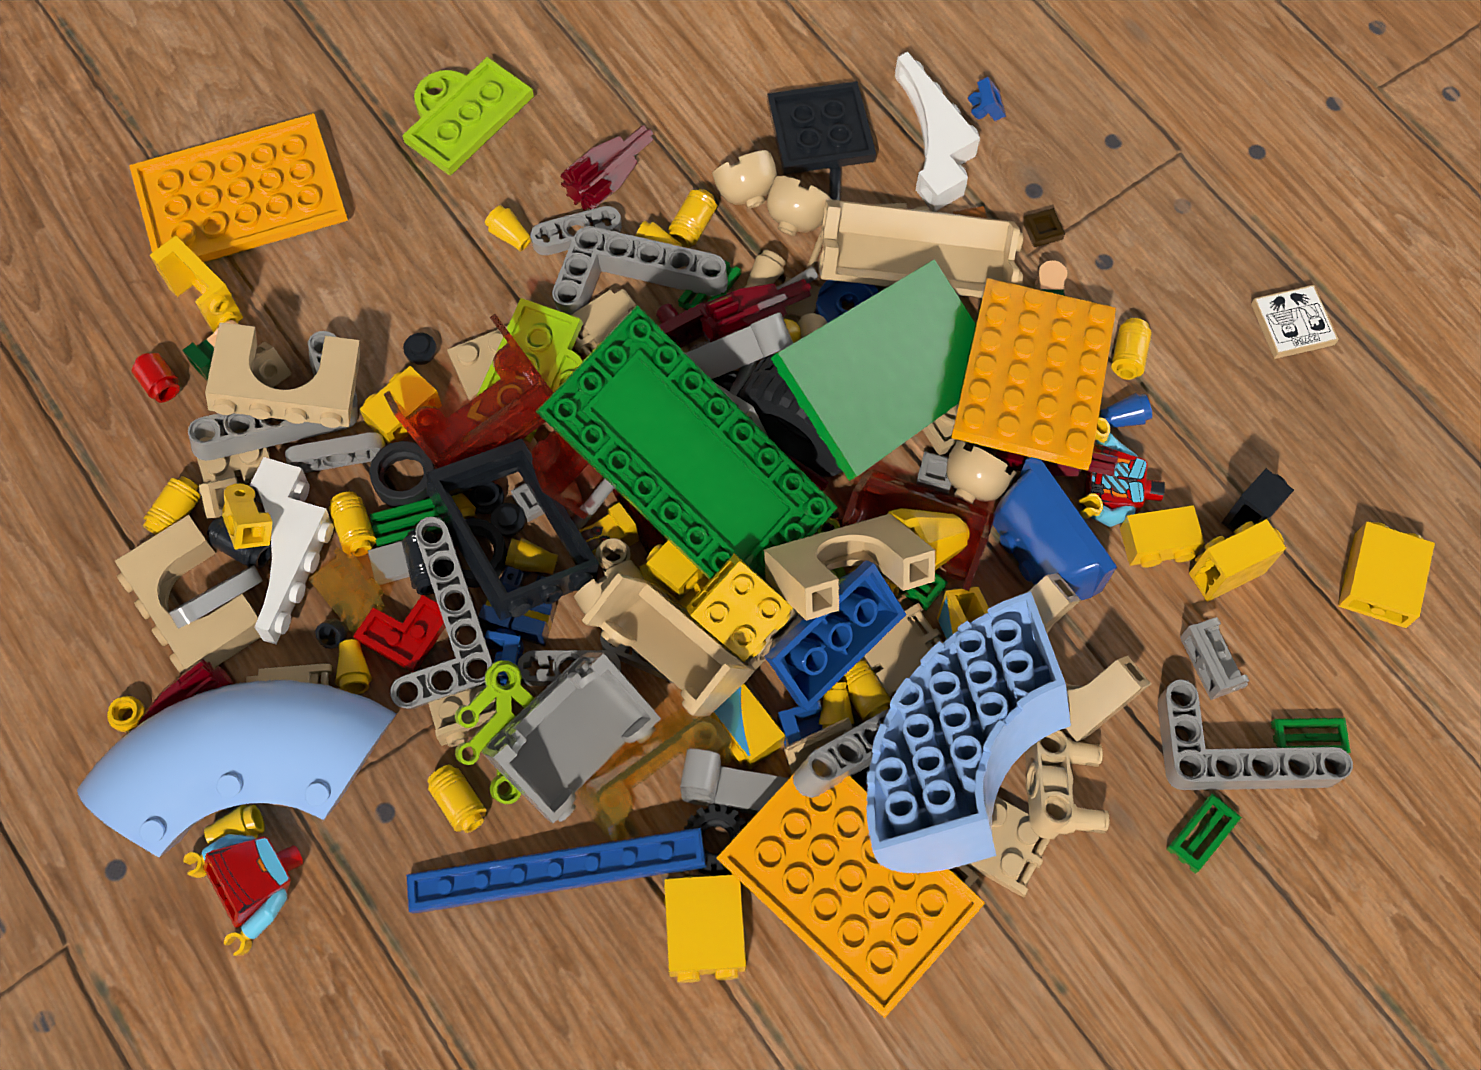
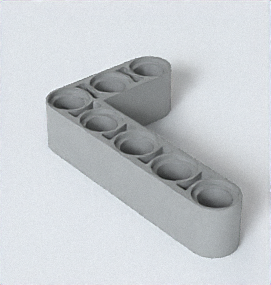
M586 226L580 228L572 239L555 282L552 295L557 311L571 315L589 303L599 275L603 271L680 290L688 289L692 290L693 293H703L706 296L721 294L727 289L726 264L716 254ZM716 274V276L708 277V275Z
M779 312L685 354L712 380L781 351L792 345L793 341L782 314Z
M318 331L309 338V361L313 376L319 370L322 353L318 352L323 350L325 336L336 337L331 332ZM356 392L354 393L349 427H352L358 419ZM218 413L195 419L189 425L188 435L194 456L207 461L335 432L349 427L329 428L317 423L304 422L295 424L284 419H256L250 415L234 413L222 415ZM272 421L282 422L281 424H278V425H270V424H269V423L272 422ZM238 429H246V430H247L246 432H243V433H235V432H234L235 430H238ZM203 437H212L211 440L200 441Z
M426 517L421 520L415 532L456 658L395 680L390 690L391 698L396 705L406 709L418 708L430 702L485 685V676L481 679L471 678L468 674V666L477 659L485 661L488 668L493 664L450 532L446 524L436 517ZM436 526L441 528L443 535L438 542L431 544L424 541V532L429 527ZM444 559L452 561L454 569L449 576L439 577L435 574V565L439 561ZM452 593H461L465 597V604L458 611H451L446 607V599ZM464 626H471L476 630V639L469 645H462L457 641V632ZM441 671H448L453 677L452 686L446 691H439L434 686V677ZM406 683H414L418 688L417 698L410 703L403 702L399 697L400 688Z
M1175 680L1168 685L1158 698L1157 707L1167 781L1176 789L1329 788L1349 776L1353 769L1350 755L1343 749L1336 747L1205 749L1199 695L1195 686L1187 680ZM1171 694L1179 695L1185 705L1178 706L1171 699ZM1175 728L1184 730L1188 734L1189 741L1179 739L1175 733ZM1288 761L1295 763L1299 767L1300 775L1294 774L1289 769ZM1325 761L1333 764L1336 769V775L1326 769ZM1216 762L1222 763L1227 767L1229 776H1223L1217 771ZM1252 762H1257L1263 767L1265 776L1259 775L1253 770ZM1179 764L1189 765L1193 771V777L1184 775L1180 770Z
M890 708L812 752L794 773L793 783L796 789L806 797H817L841 783L846 777H851L871 765L874 739L880 724H883Z
M688 749L680 791L682 800L691 804L707 807L710 804H715V807L720 808L722 804L728 806L730 811L734 809L737 812L756 815L789 778L721 767L719 754L700 749Z

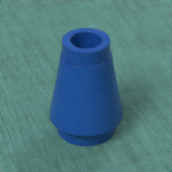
M1134 393L1100 410V417L1108 421L1110 428L1145 425L1146 420H1150L1153 417L1151 405L1145 393L1141 395Z

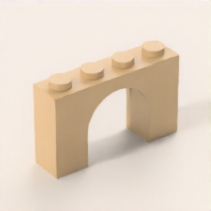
M219 323L205 391L208 410L222 415L234 413L250 415L256 419H284L295 424L309 422L322 424L329 428L349 427L360 361V340L325 336L319 370L314 378L299 388L279 390L262 384L252 373L257 349L255 327Z
M891 514L764 549L766 581L806 621L839 611V579L830 571L835 568L860 566L865 560L873 562L880 572L886 575L903 591L935 582V549Z
M189 515L115 560V563L122 572L117 575L118 580L128 593L134 590L139 598L134 602L135 606L145 619L150 617L156 624L151 629L153 634L163 647L169 644L174 652L169 658L181 674L188 671L202 659L207 663L210 662L213 668L261 638L255 628L259 616L243 594L237 596L213 613L181 628H177L171 618L168 598L174 583L183 574L216 554Z
M1058 573L1046 575L1030 590L1046 633L1049 632L1050 628L1081 601ZM1128 656L1117 659L1085 686L1066 683L1071 726L1061 729L1062 732L1069 738H1074L1076 742L1087 738L1150 686L1151 683Z

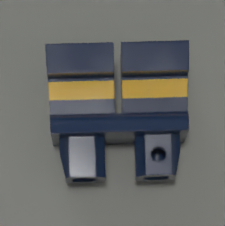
M506 567L500 577V581L507 593L522 587L525 573L520 569ZM537 576L536 581L541 580V579L546 578V577H545V576ZM487 600L486 605L481 607L478 619L482 629L496 632L497 629L512 630L517 633V636H521L522 640L545 646L557 607L555 602L552 604H541L529 609L527 613L520 617H509L500 621L489 600Z

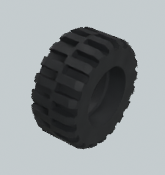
M775 354L764 357L736 396L754 407L768 437L784 453L793 456L805 467L808 466L821 477H832L843 472L837 466L835 458L824 441L818 436L805 411L798 405L797 399L787 383L778 374L777 368L771 360V357Z

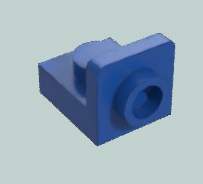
M497 629L496 632L486 631L485 641L488 648L502 650V652L498 651L496 653L494 662L507 660L517 665L524 651L521 636H517L516 632L508 629ZM504 671L498 674L501 685H504L508 680L507 674Z

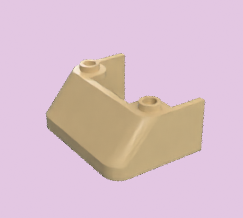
M618 573L581 620L586 625L603 629L601 636L613 646L618 647L620 644L631 646L682 690L680 694L684 698L682 705L692 716H710L755 671V668L747 660L743 662L691 617L684 607L648 580Z

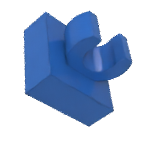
M989 77L978 81L979 92L972 93L968 97L969 102L973 106L981 103L979 107L971 110L974 117L982 119L988 113L994 121L1006 117L1000 91Z

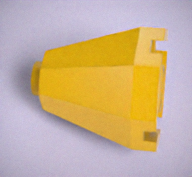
M903 508L888 512V514L893 515L935 549V570L960 553L968 545V526L961 518L954 514Z

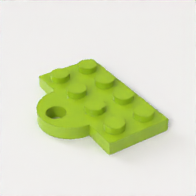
M488 57L467 76L452 70L431 73L422 79L416 87L414 101L421 118L402 135L404 142L451 176L534 97L533 89ZM435 87L442 89V91L437 95H430L427 93L430 89Z
M520 298L467 416L470 421L518 439L522 438L524 441L531 443L542 419L536 410L583 362L579 355L572 351L583 325L582 320Z

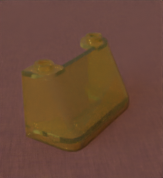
M679 709L654 726L656 728L655 732L646 741L630 743L614 754L578 789V795L583 806L610 842L624 840L628 837L625 820L627 815L633 811L632 797L629 791L680 754L685 759L688 749H700L719 754L721 767L731 762L732 738L717 720L708 716H692L687 712V709Z

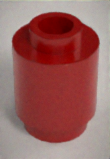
M144 353L135 360L132 374L150 398L163 403L173 399L179 393V380L159 353Z

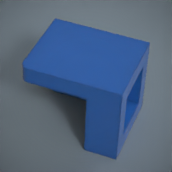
M816 702L808 711L799 706L778 712L777 723L785 734L784 746L822 730V725L819 724L822 711L820 702Z

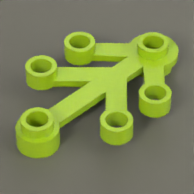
M500 660L491 664L485 674L486 686L469 705H463L456 710V723L461 727L471 728L478 723L479 714L496 698V713L469 742H463L457 746L455 756L460 763L465 765L476 763L480 752L487 743L516 717L512 713L511 697L523 708L535 699L521 686L522 675L520 669L513 662ZM504 671L508 676V680L504 685H500L497 682V676L500 672ZM465 710H470L473 715L469 723H463L461 719L462 713ZM466 747H471L473 750V756L469 760L462 758V751ZM497 770V776L490 784L491 796L502 804L516 802L520 798L521 793ZM507 781L509 790L506 794L501 795L498 787L502 782Z

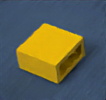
M1267 519L1256 525L1252 521L1247 522L1234 531L1235 535L1227 539L1219 536L1211 540L1204 546L1206 551L1195 558L1197 563L1191 569L1189 575L1207 602L1265 574L1287 549L1281 533L1276 528H1273Z
M733 554L687 605L686 609L691 617L745 662L749 656L755 657L761 652L766 644L765 639L774 629L779 630L787 623L791 616L789 612L793 607L737 555Z

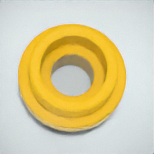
M132 696L117 698L108 708V722L117 731L130 732L138 726L137 721L145 713V707L140 700ZM127 710H133V714L129 719H122L123 714Z

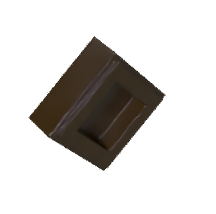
M1054 208L1024 216L1022 222L1034 248L1064 239L1065 232Z

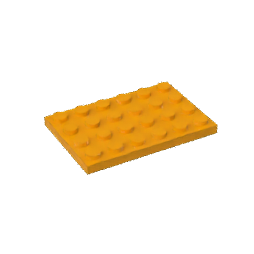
M314 113L129 165L152 252L176 235L203 262H207L348 221Z
M987 278L951 438L1088 471L1092 460L1116 308Z
M793 773L716 859L872 1008L885 1018L981 909L985 902L950 869L926 873H904L882 866L876 860L872 849L867 824V792L850 776L828 791L812 798L802 795L796 789L793 783Z

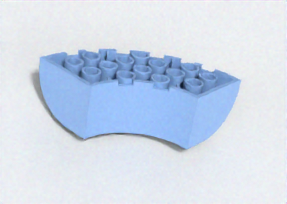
M1031 591L1005 600L987 609V614L971 623L967 620L958 626L957 632L945 642L941 643L939 641L920 660V666L909 679L905 678L890 702L891 708L883 724H880L872 747L873 756L867 773V824L875 858L885 868L904 873H926L947 870L997 856L992 835V814L995 799L1005 775L1017 759L1032 745L1058 730L1071 726L1066 683Z
M268 680L223 686L199 693L173 704L134 728L95 764L77 789L78 796L84 805L101 821L157 857H161L181 842L188 831L200 819L232 806L249 803L281 804L300 809L324 820L338 805L397 713L363 696L323 684L294 680Z

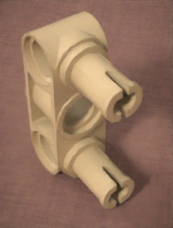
M1058 730L1026 750V794L1028 796L1030 825L1035 834L1045 839H1053L1059 834L1067 835L1074 833L1075 830L1102 834L1108 830V811L1078 808L1073 803V774L1070 764L1098 767L1103 757V749L1100 744L1073 742L1062 731ZM1048 813L1052 814L1056 819L1051 818Z

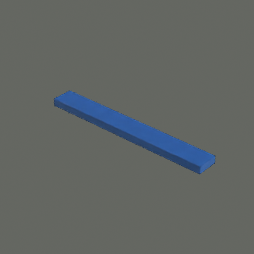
M701 828L406 874L409 912L412 914L706 868Z

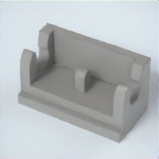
M1218 617L1190 625L1180 636L1210 700L1243 689L1248 685L1247 682L1250 681L1247 674L1241 675L1219 631L1218 625L1221 622Z

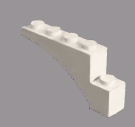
M906 52L897 58L895 78L907 93L915 109L924 141V170L918 174L916 192L929 208L935 212L964 196L968 177L961 164L976 156L980 137L975 127L969 125L961 116L958 107L950 103L944 96L938 83L933 82L925 73L922 64L919 61H915Z
M263 457L249 486L255 491L257 502L263 504L265 512H269L273 521L271 531L272 563L264 605L255 628L263 641L276 645L280 635L285 634L290 626V614L295 604L300 603L304 596L305 582L309 574L317 569L320 560L319 553L323 544L330 541L334 525L326 508L304 502L309 493V483L302 468Z

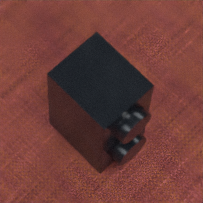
M1266 468L1241 495L1221 523L1234 532L1237 528L1250 521L1254 525L1266 519L1269 521L1294 489L1287 484L1283 477L1273 474Z

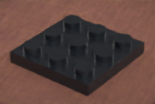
M858 81L767 93V104L783 174L876 162V150Z

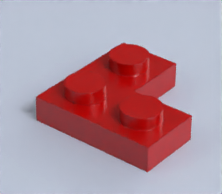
M421 595L403 623L373 607L353 637L366 647L414 673L417 672L446 627L438 603Z

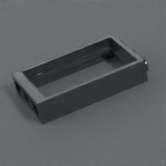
M522 438L427 472V494L446 524L452 538L500 621L509 617H520L527 613L529 609L541 604H552L559 600L561 596L573 591H579L592 579L597 580L599 562ZM519 472L576 566L507 593L451 496Z

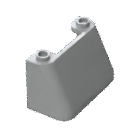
M588 652L573 662L483 748L482 754L549 822L555 823L557 820L563 821L575 810L576 805L574 802L577 798L575 792L626 742L633 743L638 741L642 743L655 732L656 728L654 725L661 718L604 653Z

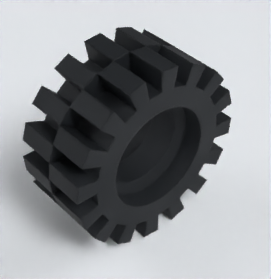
M710 804L707 809L703 810L701 807L697 810V814L691 815L688 818L687 825L684 826V830L701 828L703 835L711 827H721L729 833L732 841L746 826L744 818L741 819L739 817V813L736 810L730 811L728 806L722 804L721 808L715 807V804ZM704 848L706 868H699V872L703 874L709 872L711 876H717V873H723V875L730 873L716 859L720 853H710Z

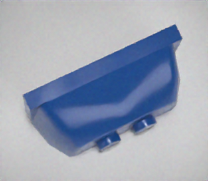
M1032 457L1027 459L1018 480L1001 497L991 518L992 525L999 533L1000 542L1005 551L1009 554L1012 553L1019 562V570L1027 581H1032L1035 586L1046 575L1058 573L1080 600L1089 599L1103 591L1117 566L1042 460Z
M865 560L855 571L839 578V611L807 621L799 614L776 637L770 646V651L764 657L797 705L808 711L906 616V613L876 565Z

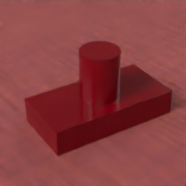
M704 302L681 314L669 303L662 305L657 310L656 316L662 323L658 326L679 348L704 336L700 319L704 317L700 311L703 308L702 304Z

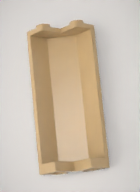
M826 199L820 237L823 245L822 254L819 258L821 279L889 287L935 259L957 295L982 297L987 278L1022 286L1023 273L1020 272L1014 259L1016 251L1020 252L1022 248L1023 233L1020 232V228L1013 221Z

